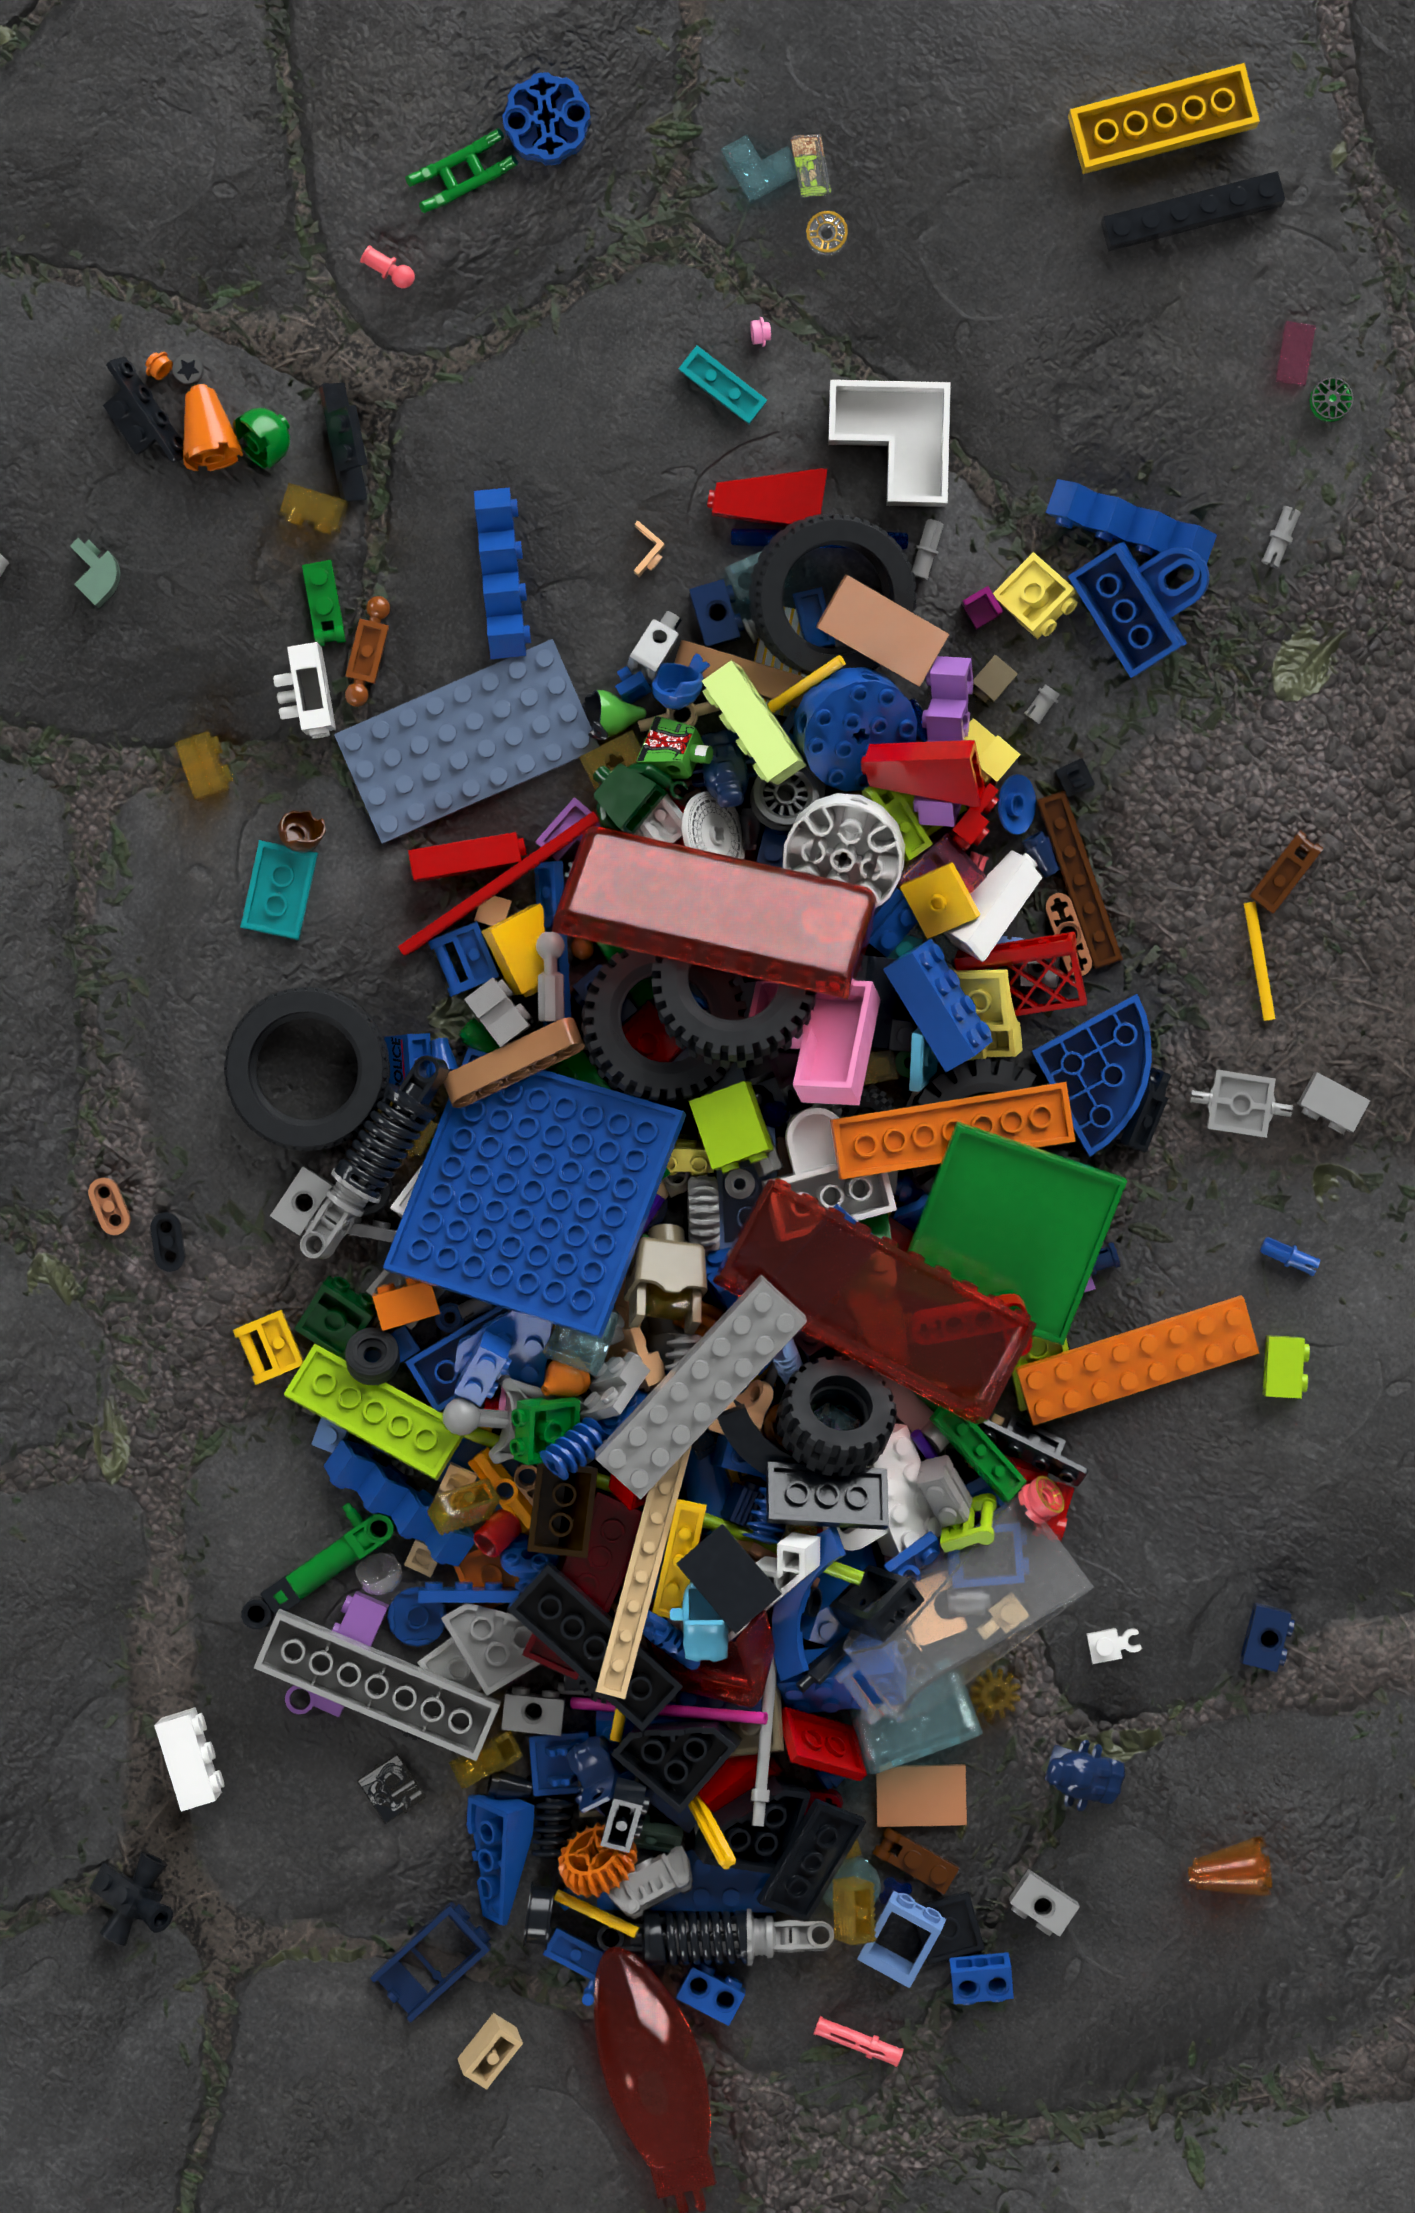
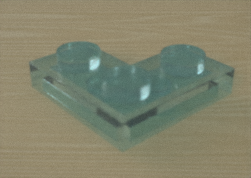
M748 135L721 149L749 203L798 177L795 158L788 146L762 161Z

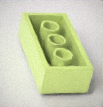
M731 660L702 680L706 687L702 691L712 706L715 705L717 709H721L723 712L719 715L721 721L729 731L737 733L739 739L736 740L737 745L745 755L748 754L750 758L753 757L756 761L752 766L762 780L779 785L807 766L803 757L740 665Z

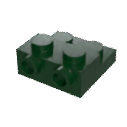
M328 1276L294 1329L320 1347L346 1360L345 1349L349 1339L356 1332L367 1328L377 1311L371 1296L365 1293L358 1295L349 1289L350 1284L342 1277L336 1276L332 1278Z

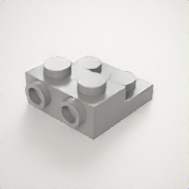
M628 1352L622 1358L611 1357L608 1362L604 1363L602 1361L592 1369L589 1387L592 1393L584 1401L585 1407L580 1413L582 1420L585 1417H591L599 1421L620 1415L650 1372V1369L643 1363L639 1355Z

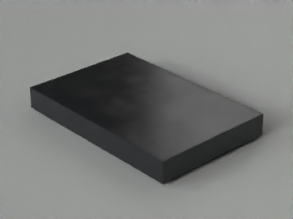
M723 1524L676 1563L735 1634L782 1595Z

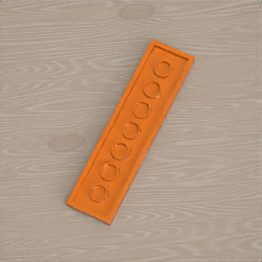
M1067 1082L831 1119L830 1123L839 1179L940 1164L957 1121L1035 1148L1075 1142Z
M1240 1295L1015 1367L1031 1424L1034 1426L1259 1354V1349L1245 1299Z

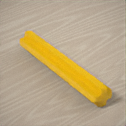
M697 1794L688 1804V1807L718 1864L727 1870L731 1865H735L736 1858L710 1809L703 1802L699 1794Z

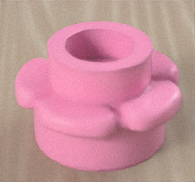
M763 317L750 322L752 344H762V347H764L766 340H771L770 323L764 322Z

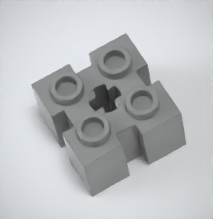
M492 977L464 1000L497 1044L503 1047L532 1027L528 1022L532 1016L522 1003H519L517 1006L513 1003L510 997L514 993L504 980L497 981Z

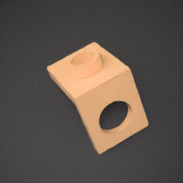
M637 520L635 527L655 544L654 548L634 570V574L640 577L647 568L652 571L663 557L659 554L665 548V544Z

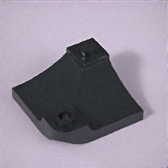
M863 955V971H856L853 975H849L847 972L834 974L832 980L873 982L881 1001L871 1047L911 1052L912 1033L918 1026L883 970L896 959Z

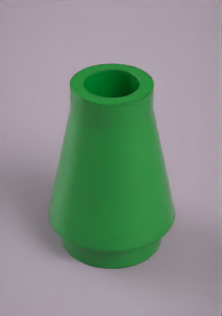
M475 1017L458 1034L463 1039L462 1042L478 1051L490 1053L501 1048L483 1023Z

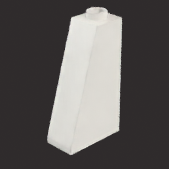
M1011 850L970 892L980 912V916L943 932L944 935L955 947L983 962L1042 879V876L1035 869L1038 866L1037 863L1028 854L1020 855Z

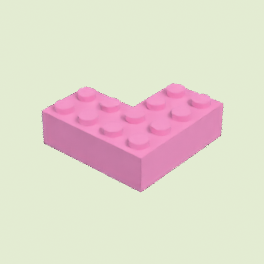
M780 979L756 982L748 1018L757 1015L771 1003L777 993ZM817 979L816 1003L814 1011L811 1010L808 1026L803 1025V1034L799 1039L792 1038V1046L790 1048L800 1049L793 1087L802 1103L860 1105L881 999L872 981Z

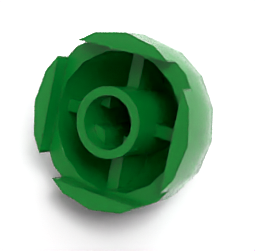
M253 408L233 421V429L237 439L239 440L243 437L248 445L243 450L261 468H271L287 454L290 446L288 431L290 426L283 415H277L265 408Z

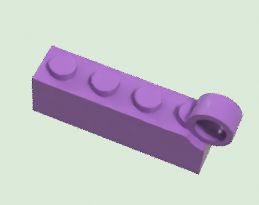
M356 1591L353 1597L347 1596L341 1612L345 1613L341 1624L335 1623L332 1631L371 1647L389 1605ZM292 1685L285 1695L287 1708L295 1714L307 1713L314 1706L340 1717L345 1707L307 1691L310 1695L309 1705L297 1707L291 1700V1694L294 1690L302 1688Z

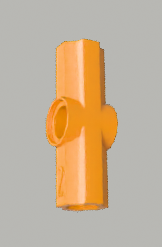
M486 1447L467 1463L491 1492L493 1499L504 1510L511 1512L519 1520L523 1534L530 1529L532 1505L518 1489L514 1478L501 1463L495 1464L489 1457L491 1449ZM504 1482L511 1484L514 1493L509 1497L500 1496L497 1492L499 1484Z

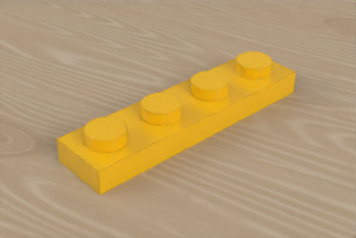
M681 1499L676 1501L652 1612L658 1616L670 1618V1610L672 1608H682L683 1594L690 1580L676 1563L698 1545L707 1505Z

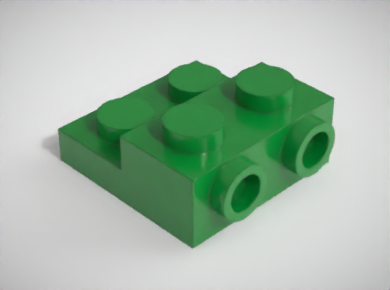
M540 1397L518 1400L517 1408L511 1414V1420L515 1426V1438L510 1441V1451L514 1459L526 1465L543 1463L539 1452L546 1450L548 1445L554 1444L556 1439L563 1437L565 1432L572 1430L573 1426L579 1423L580 1399L569 1397L547 1400Z

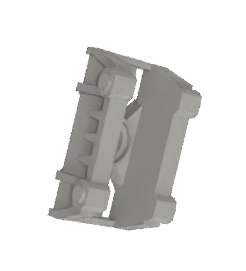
M676 1846L670 1850L668 1855H665V1853L660 1854L656 1858H649L634 1866L635 1871L628 1873L629 1881H622L620 1889L617 1887L612 1888L608 1896L627 1917H631L636 1921L644 1916L645 1910L653 1908L680 1892L685 1894L691 1891L693 1888L690 1860L683 1847Z

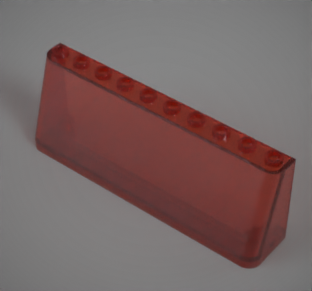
M594 826L584 832L553 919L552 932L848 999L870 940L876 896L869 888Z
M776 1178L775 1181L769 1179L720 1265L713 1282L740 1297L762 1275L806 1315L807 1322L800 1329L804 1333L857 1360L863 1365L869 1366L874 1371L969 1422L980 1424L988 1421L1037 1325L1030 1320L1031 1316L1020 1309L1012 1311L1003 1306L1005 1302L992 1294L985 1296L977 1291L978 1287L967 1280H962L961 1282L950 1277L952 1273L941 1266L935 1265L933 1268L924 1263L925 1258L913 1251L906 1253L897 1248L899 1244L885 1236H882L881 1239L871 1234L872 1229L860 1222L853 1224L845 1220V1214L832 1207H829L828 1210L818 1205L819 1201L815 1197L807 1193L799 1195L791 1190L792 1186L786 1181Z

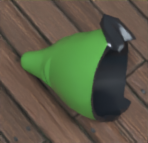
M595 690L592 694H588L585 697V702L582 704L592 728L588 735L597 740H604L609 736L617 735L646 717V709L644 707L626 703L618 696L605 690Z

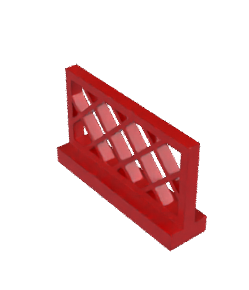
M1075 932L996 944L983 962L962 950H958L954 958L956 970H987V968L997 970L1000 966H1008L1016 973L1009 982L1010 992L1022 1000L1018 1007L1014 1008L1016 1016L1087 1005L1076 949L1077 940ZM1070 955L1072 968L1067 974L1053 966L1058 957ZM1050 958H1052L1050 962H1047L1046 960H1044V959H1050ZM1037 961L1046 967L1038 979L1023 970L1028 962ZM1048 970L1063 979L1055 991L1041 982ZM1073 972H1074L1075 980L1070 977ZM1019 974L1034 984L1026 995L1012 987ZM1068 982L1077 988L1079 998L1068 1000L1060 995L1059 991ZM1037 986L1051 995L1047 1003L1038 1004L1029 998Z

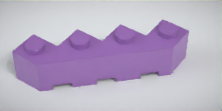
M937 656L932 668H930L926 675V684L931 686L932 699L928 710L923 711L922 727L927 728V742L961 741L968 737L970 712H968V695H972L973 692L971 658ZM915 795L913 808L914 812H918L919 824L955 827L961 810V804Z

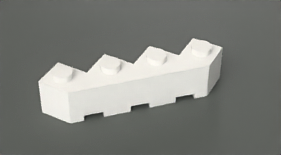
M792 1532L777 1543V1558L764 1556L756 1562L782 1595L736 1634L729 1627V1642L820 1566V1537Z

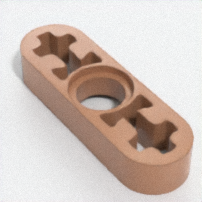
M1063 893L1053 894L1045 903V911L1053 935L1060 934L1062 928L1066 926L1073 927L1076 930V946L1081 943L1083 948L1082 950H1077L1078 957L1086 959V964L1082 966L1083 971H1081L1082 976H1084L1092 967V959L1072 901ZM1057 898L1060 902H1066L1067 907L1063 909L1065 918L1071 915L1073 921L1063 922L1058 927H1056L1054 920H1061L1057 911L1052 912L1050 908L1054 905V899ZM1070 955L1061 957L1066 971L1069 972L1071 969Z

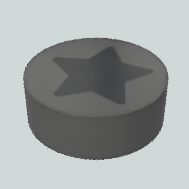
M183 354L175 360L173 373L182 384L193 385L202 378L204 368L198 357L193 354Z

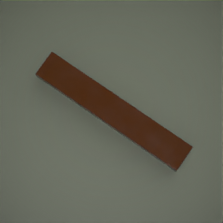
M1065 790L1036 800L1066 890L1072 901L1086 941L1093 968L1097 969L1123 960Z

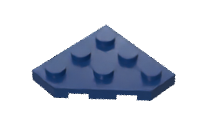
M511 1310L505 1314L501 1313L484 1324L477 1332L459 1340L454 1372L461 1373L486 1330L512 1343L508 1358L512 1359L505 1375L510 1376L511 1379L541 1388L545 1380L553 1323ZM499 1374L496 1380H499L502 1375Z

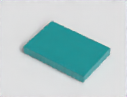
M259 840L240 928L300 940L318 853L312 851L299 853L288 849L284 845Z

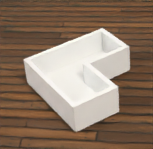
M830 380L828 445L888 446L886 506H947L951 382Z

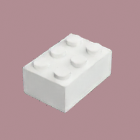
M196 1707L162 1717L154 1726L181 1812L216 1801L222 1793L221 1788L224 1787V1780L220 1770L215 1771L212 1762L213 1759H216L211 1741L206 1742L203 1731L207 1730L203 1714H198Z

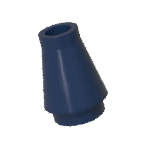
M1039 831L1021 842L1024 847L1022 851L1037 863V868L1041 871L1044 878L1060 870L1049 836H1045L1043 831Z

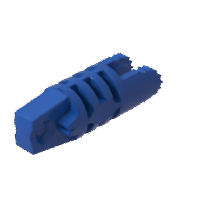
M648 1611L643 1629L644 1636L688 1669H698L701 1661L695 1662L685 1659L683 1632L666 1619Z

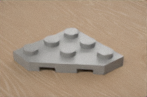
M464 1603L441 1617L486 1696L540 1664L522 1655L532 1632L510 1613Z

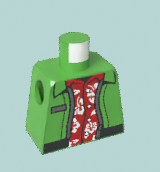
M655 716L636 763L654 765L670 775L671 779H688L692 776L697 763H711L713 748L712 746L703 745V741L694 726Z

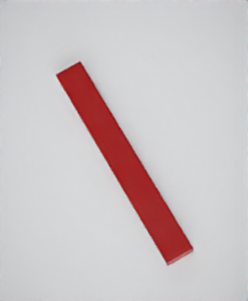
M597 811L589 813L398 946L401 953L405 956L410 955L599 824Z

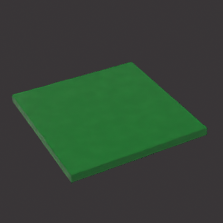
M957 1121L898 1274L894 1289L943 1306L1004 1294H1017L1025 1303L1031 1335L1064 1345L1126 1186L1127 1179ZM1011 1306L1005 1313L1013 1316L1020 1311V1308ZM983 1311L978 1313L976 1317L987 1320L991 1314Z

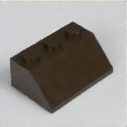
M544 1463L537 1465L527 1551L580 1558L588 1557L598 1474L597 1467L588 1465L582 1467L577 1464L578 1471L574 1474L568 1471L569 1478L562 1480L553 1474Z

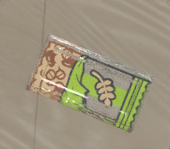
M821 134L798 135L790 138L801 197L830 194L831 187Z

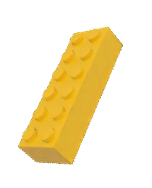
M1245 63L1070 109L1068 114L1083 174L1252 130L1260 122Z

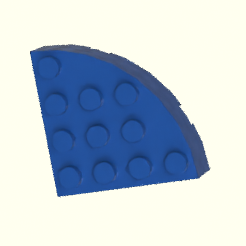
M1138 994L1127 998L1030 1051L1047 1084L1067 1082L1074 1134L1087 1157L1092 1156L1108 1145L1127 1125L1138 1109L1148 1084L1152 1063L1151 1036L1147 1015Z

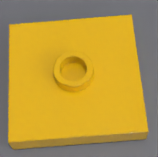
M953 862L907 881L900 886L927 939L980 916V912Z

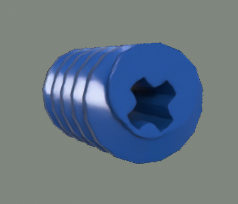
M585 1417L581 1423L573 1426L572 1430L565 1432L563 1437L556 1439L554 1444L551 1443L546 1447V1450L539 1452L544 1465L553 1474L562 1480H567L569 1478L568 1471L574 1474L578 1471L577 1464L582 1467L587 1464L586 1457L590 1460L595 1458L594 1450H597L603 1444L602 1441L606 1439L601 1425L591 1417Z
M760 1487L758 1491L765 1498L755 1499L754 1503L761 1510H752L750 1512L757 1521L747 1522L746 1526L753 1533H744L743 1536L769 1545L777 1544L781 1540L774 1534L775 1532H784L785 1528L780 1524L767 1523L766 1487Z

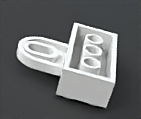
M895 1423L883 1454L879 1456L878 1461L872 1466H866L867 1468L887 1469L889 1526L887 1530L848 1528L843 1532L840 1530V1527H837L845 1550H859L877 1540L883 1555L895 1557L929 1531H932L936 1537L941 1536L942 1526H940L916 1484L918 1474L920 1473L921 1460L910 1437L907 1425Z

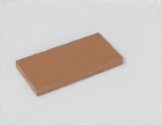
M846 574L816 625V628L918 687L921 686L949 636L945 631Z

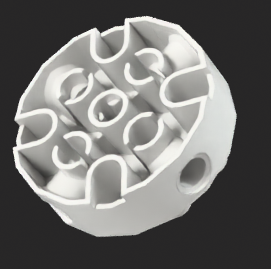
M837 793L815 800L798 814L784 843L783 870L791 888L797 893L796 896L806 907L826 917L851 919L873 911L891 897L904 868L905 843L898 823L882 805L862 795ZM842 852L847 853L848 857L846 860L841 859Z

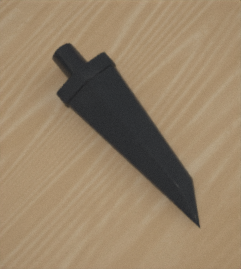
M853 1630L846 1633L808 1665L809 1670L802 1673L804 1676L796 1683L797 1688L804 1693L813 1683L821 1685L864 1634Z

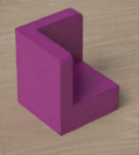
M989 586L964 599L961 603L976 630L1003 613Z

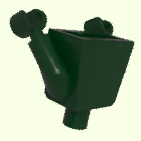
M620 763L613 771L603 765L593 775V779L600 785L594 792V798L598 802L596 811L600 826L616 843L620 842L623 845L622 852L627 857L633 856L626 849L628 843H634L639 850L641 845L637 839L628 838L626 835L628 834L632 837L668 793L664 789L668 788L670 795L675 799H682L674 794L673 788L675 785L679 784L688 789L684 782L672 781L670 775L651 764L633 763L626 767Z

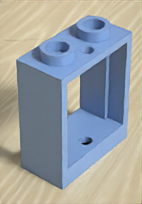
M893 1890L865 1941L857 1960L910 1988L940 1935L946 1918L942 1917L937 1910L930 1907L925 1908L916 1903L908 1894L898 1893ZM891 1912L930 1932L914 1963L875 1942Z

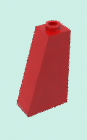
M820 468L717 482L715 490H709L707 507L712 508V516L786 527L795 521L805 519V517L821 514L828 469Z
M975 740L869 744L866 756H863L861 759V770L863 774L867 775L870 787L972 807H980L985 785Z
M516 832L408 850L413 880L417 883L514 865L522 861V856L527 855L524 837L518 838Z

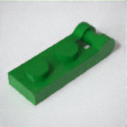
M332 560L302 565L315 642L321 647L326 646L327 642L337 641V644L346 642ZM333 621L334 629L323 631L322 623Z

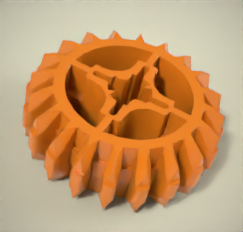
M599 1822L593 1828L586 1825V1829L582 1833L576 1831V1837L574 1839H567L568 1846L561 1848L562 1856L558 1858L559 1874L566 1887H569L577 1896L582 1894L586 1898H589L592 1894L599 1898L602 1892L610 1894V1890L614 1887L620 1889V1883L622 1881H629L628 1873L635 1871L634 1864L638 1862V1851L634 1841L630 1853L600 1846L604 1825H601Z

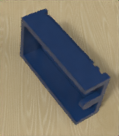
M451 1901L387 1961L377 1968L370 1977L373 1982L378 1980L388 1991V1998L393 2003L398 2002L408 2013L407 2019L410 2023L490 1951L491 1944L489 1941L491 1937L481 1926L476 1928L468 1920L471 1918V1915L461 1904L456 1906ZM448 1916L477 1949L443 1979L441 1972L435 1970L414 1946ZM409 1950L429 1969L433 1978L439 1980V1983L429 1992L399 1961Z

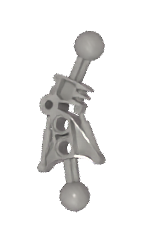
M502 1375L499 1378V1383L506 1392L505 1411L479 1409L476 1404L461 1397L453 1399L445 1406L443 1423L447 1430L460 1436L470 1434L477 1427L502 1428L499 1441L489 1451V1457L492 1462L500 1464L514 1458L510 1451V1441L515 1438V1426L512 1423L511 1414L517 1408V1401L526 1400L528 1397H542L547 1400L561 1399L560 1397L545 1396L539 1387L511 1379L508 1375ZM579 1395V1396L576 1397V1398L580 1399V1413H581V1411H582L583 1408L585 1407V1405H584L585 1399H584L582 1396ZM586 1457L587 1464L593 1461Z

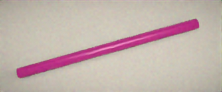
M572 1697L570 1701L572 1709L615 1712L616 1709L607 1699L606 1704L601 1703V1699H597L595 1702L591 1698ZM669 1704L657 1715L753 1724H767L768 1721L767 1712Z

